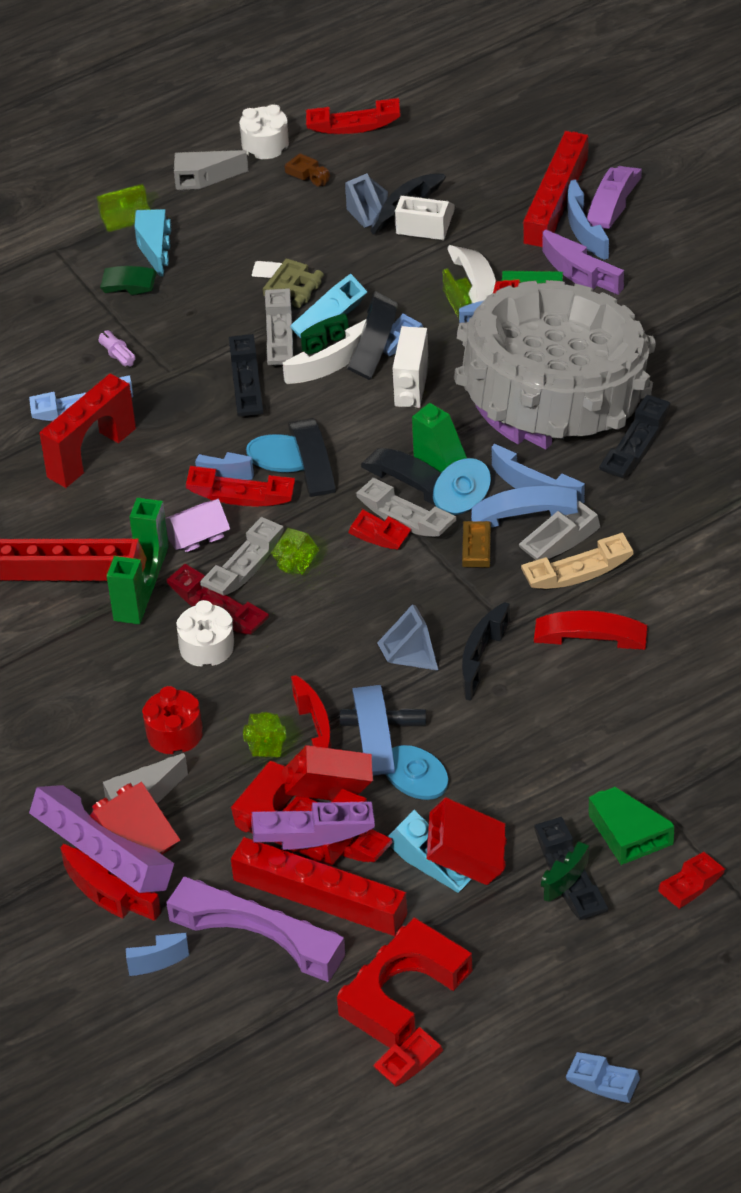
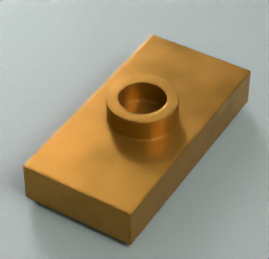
M463 521V567H490V521Z

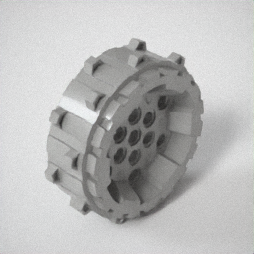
M546 280V283L537 284L536 281L519 283L518 287L512 288L507 286L496 291V293L488 295L474 311L469 322L459 323L457 339L463 341L465 349L463 364L461 367L455 368L454 379L457 385L464 386L473 402L479 408L488 413L487 417L494 421L507 423L523 431L546 434L553 438L591 435L611 428L619 429L624 427L626 418L628 419L634 413L637 404L640 403V399L644 398L646 394L651 395L653 382L649 380L650 375L646 373L648 355L654 352L656 342L653 336L645 334L640 321L634 319L635 314L628 307L617 304V299L606 293L601 292L598 294L593 292V288L580 284H575L574 286L565 285L563 281Z

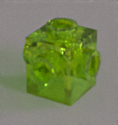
M287 528L271 554L278 562V568L282 571L303 575L319 551V548L308 533Z
M269 712L250 714L248 725L243 727V740L248 743L252 756L280 757L282 744L286 739V728L284 725H281L278 714Z

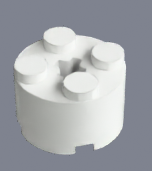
M269 105L254 109L247 108L243 111V116L240 119L242 149L247 150L248 155L250 152L255 154V158L270 159L282 154L281 150L285 147L286 149L288 148L287 118L280 111L279 106Z
M203 600L198 602L196 606L184 611L176 622L178 643L181 656L185 661L195 666H203L202 664H212L213 666L224 662L232 654L234 648L232 617L226 610Z

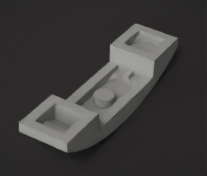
M290 288L265 290L268 365L283 364L284 361L293 357L292 328L290 327L292 325Z
M372 478L356 492L357 497L377 515L385 520L390 516L411 528V533L440 536L456 521V516L442 509L434 507L428 511L396 496L394 487L375 478Z
M260 517L246 532L247 541L222 567L215 565L200 581L201 586L221 595L229 594L240 588L259 570L269 557L284 531V526Z

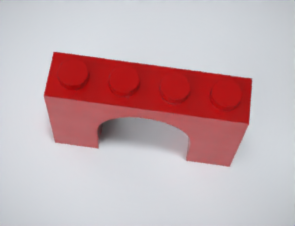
M111 373L108 374L39 432L47 478L67 488L84 474L81 445L87 430L96 420H98L99 433L117 443H120L136 429L129 383Z
M269 761L231 806L235 826L241 831L253 834L252 812H279L292 798L293 795H285V784L282 783V771L285 766ZM341 789L331 802H367V799ZM355 836L332 844L288 850L292 852L297 851L309 856L314 861H321L332 866Z
M413 918L406 926H402L397 931L395 938L388 945H384L379 949L376 957L359 970L357 977L349 985L341 988L337 995L338 1014L387 1047L391 1048L394 1044L400 1047L415 1032L414 1013L384 994L382 987L385 982L398 973L417 971L427 974L454 991L472 972V953L418 919Z

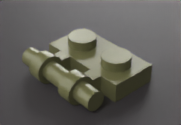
M286 258L263 287V296H265V290L290 288V297L294 298L292 305L300 308L302 304H306L311 298V292L317 290L321 285V279L324 275L320 270H316L313 274L308 273V265ZM302 283L305 285L304 287H299V284Z

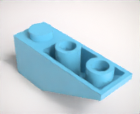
M165 209L136 210L135 233L137 245L158 275L164 276V266L169 265V256L166 250H170V237L167 234H171V220L166 219Z
M349 274L331 288L290 327L300 337L304 330L324 319L343 313L347 315L361 303L367 291L352 274Z
M413 810L388 836L393 842L390 847L406 862L459 893L471 878L427 860L429 824Z

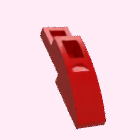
M66 844L61 846L63 864L70 878L97 905L124 919L129 910L153 921L161 914L158 894L155 892L139 893L77 847L73 848Z

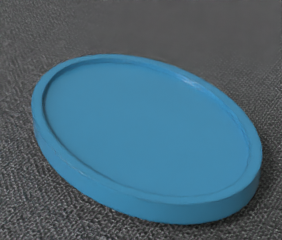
M264 435L253 439L247 445V456L252 457L253 463L261 468L277 472L303 470L295 440L292 436Z
M472 458L458 460L449 465L440 474L434 485L433 500L436 507L452 515H459L470 511L473 506L482 501L489 489L491 480L489 469L480 460Z
M402 745L392 748L395 773H389L386 776L393 786L408 796L423 800L436 799L446 792L448 775L444 766L436 757L414 746Z

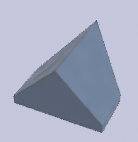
M367 173L345 183L347 210L364 228L373 224L375 217L388 196V191L371 179Z
M411 605L377 643L389 663L438 670L427 625L417 607Z

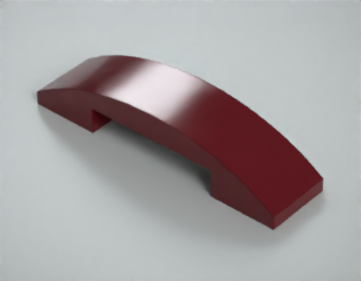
M187 564L182 565L167 579L170 587L192 607L204 600L226 610L232 617L233 631L252 634L269 618L268 613L248 601L242 605L227 595H221L201 586L200 581L205 575Z

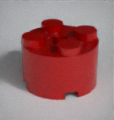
M166 686L159 693L152 696L143 707L142 713L146 735L150 745L155 750L164 754H173V751L177 750L186 752L193 749L200 742L203 733L199 701L192 694L183 690H176L172 686Z

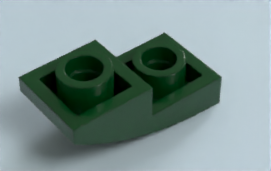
M139 266L105 268L100 288L104 293L124 289L130 295L149 292L153 289L157 272L153 268Z
M343 313L324 319L304 330L300 334L302 352H305L307 355L317 353L326 349L327 343L345 339V330L348 329L346 314Z
M578 842L574 851L567 853L564 863L555 860L551 870L544 872L541 887L544 888L545 901L550 902L556 899L577 881L589 862V845Z

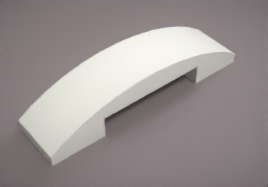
M449 245L448 252L454 264L464 267L472 284V288L468 293L472 303L484 301L488 295L493 294L496 282L488 261L475 250Z
M366 320L346 329L345 339L311 357L302 352L284 361V382L294 384L315 380L348 365Z

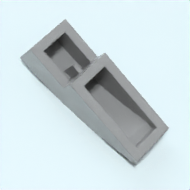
M578 501V513L563 515L557 511L519 543V547L535 560L545 557L547 559L571 549L600 528L598 515Z

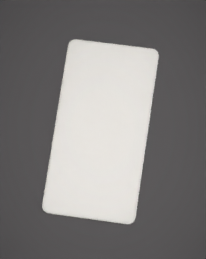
M256 261L252 276L271 278L282 263Z

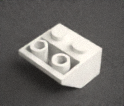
M401 196L395 210L396 234L444 240L455 205L448 201Z

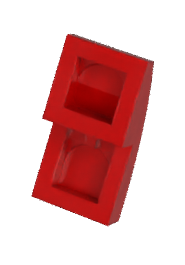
M362 509L350 526L348 533L366 542L398 550L411 532V528L390 516L383 521Z
M702 852L685 861L681 872L660 882L658 892L680 909L714 884L724 874L725 868L707 853Z
M419 1027L400 1047L394 1044L373 1066L396 1087L424 1069L443 1052V1049L438 1042Z

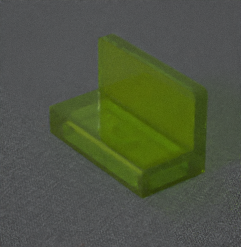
M143 184L97 196L99 215L108 232L135 225L136 210H150L147 204L146 189Z
M443 269V291L459 318V308L472 304L468 294L472 286L467 277L454 280L449 269Z

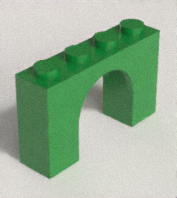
M136 498L129 516L132 539H139L147 559L144 571H142L141 559L114 556L107 573L113 620L118 622L141 623L169 548L163 501Z

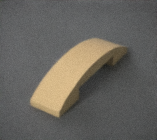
M620 533L598 540V548L553 563H550L547 557L523 564L521 569L531 588L549 589L566 587L585 582L612 570L633 555V550L624 534Z

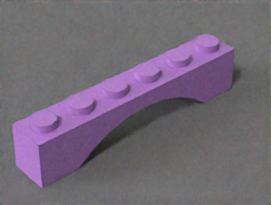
M43 786L36 788L29 812L32 816L139 893L165 891L167 889L174 866L173 862L156 850L126 840L98 824L84 810L81 798L65 786Z
M183 877L167 901L169 921L195 931L207 928L231 927L260 933L286 949L297 962L301 972L326 982L331 980L345 957L344 937L336 932L315 927L305 920L294 919L279 910H271L260 906L255 901L239 898L229 891L213 888L200 880Z

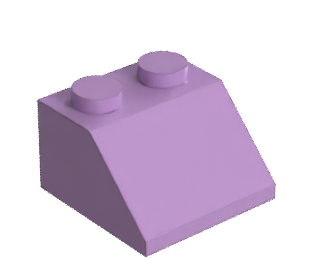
M219 499L204 502L165 518L168 540L175 550L184 548L185 552L200 547L199 541L208 538L209 542H213L223 538V532L230 529Z

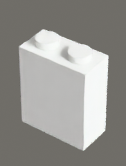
M401 327L393 364L395 406L421 407L429 367L427 328Z

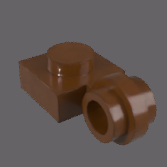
M300 153L284 165L285 173L301 180H305L310 176L311 182L316 186H324L330 178L327 168L319 167L317 160Z

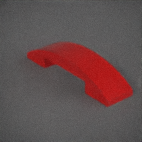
M399 98L376 101L375 109L335 114L330 113L329 107L307 109L306 126L308 129L330 134H352L374 130L400 117Z
M190 466L186 489L211 500L219 499L220 502L226 504L256 507L271 506L292 500L295 478L269 475L267 482L218 477L216 476V469Z
M584 610L558 612L536 619L534 643L562 645V637L617 640V648L645 650L647 625L629 617L607 612Z
M297 675L291 676L292 693L299 715L311 714L318 737L311 739L312 746L331 749L329 720L322 701L303 679Z
M296 796L283 811H311L312 803L318 802L308 797ZM371 829L355 836L341 855L362 862H375L393 842L391 838Z

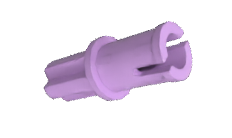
M109 330L104 331L108 338L103 333L100 334L99 343L108 350V354L112 358H116L123 366L128 365L131 367L134 365L135 355L127 348L123 340H118Z

